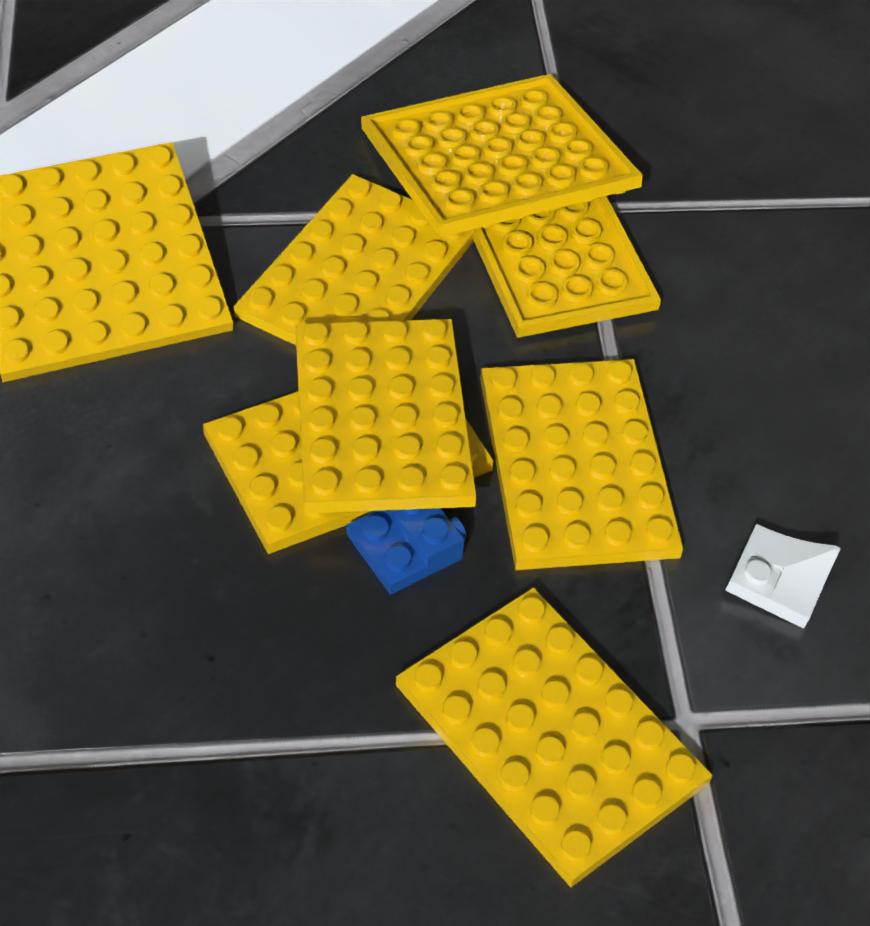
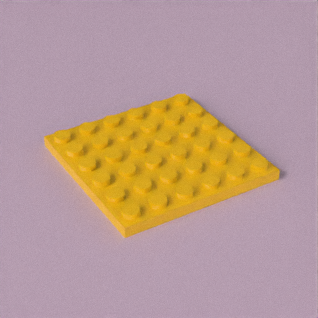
M551 74L361 117L362 130L439 238L455 236L460 232L480 227L486 228L496 223L512 219H522L528 215L548 210L554 211L564 206L580 202H590L596 198L612 194H622L628 190L642 187V173Z
M173 142L0 175V375L2 383L233 331V321Z

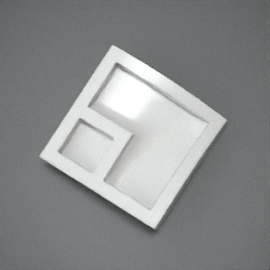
M756 524L725 591L804 629L841 548L835 545L799 540Z

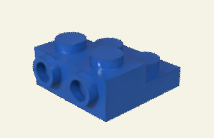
M443 508L374 511L347 524L346 535L391 595L462 559L466 532L458 518L448 519L442 511Z

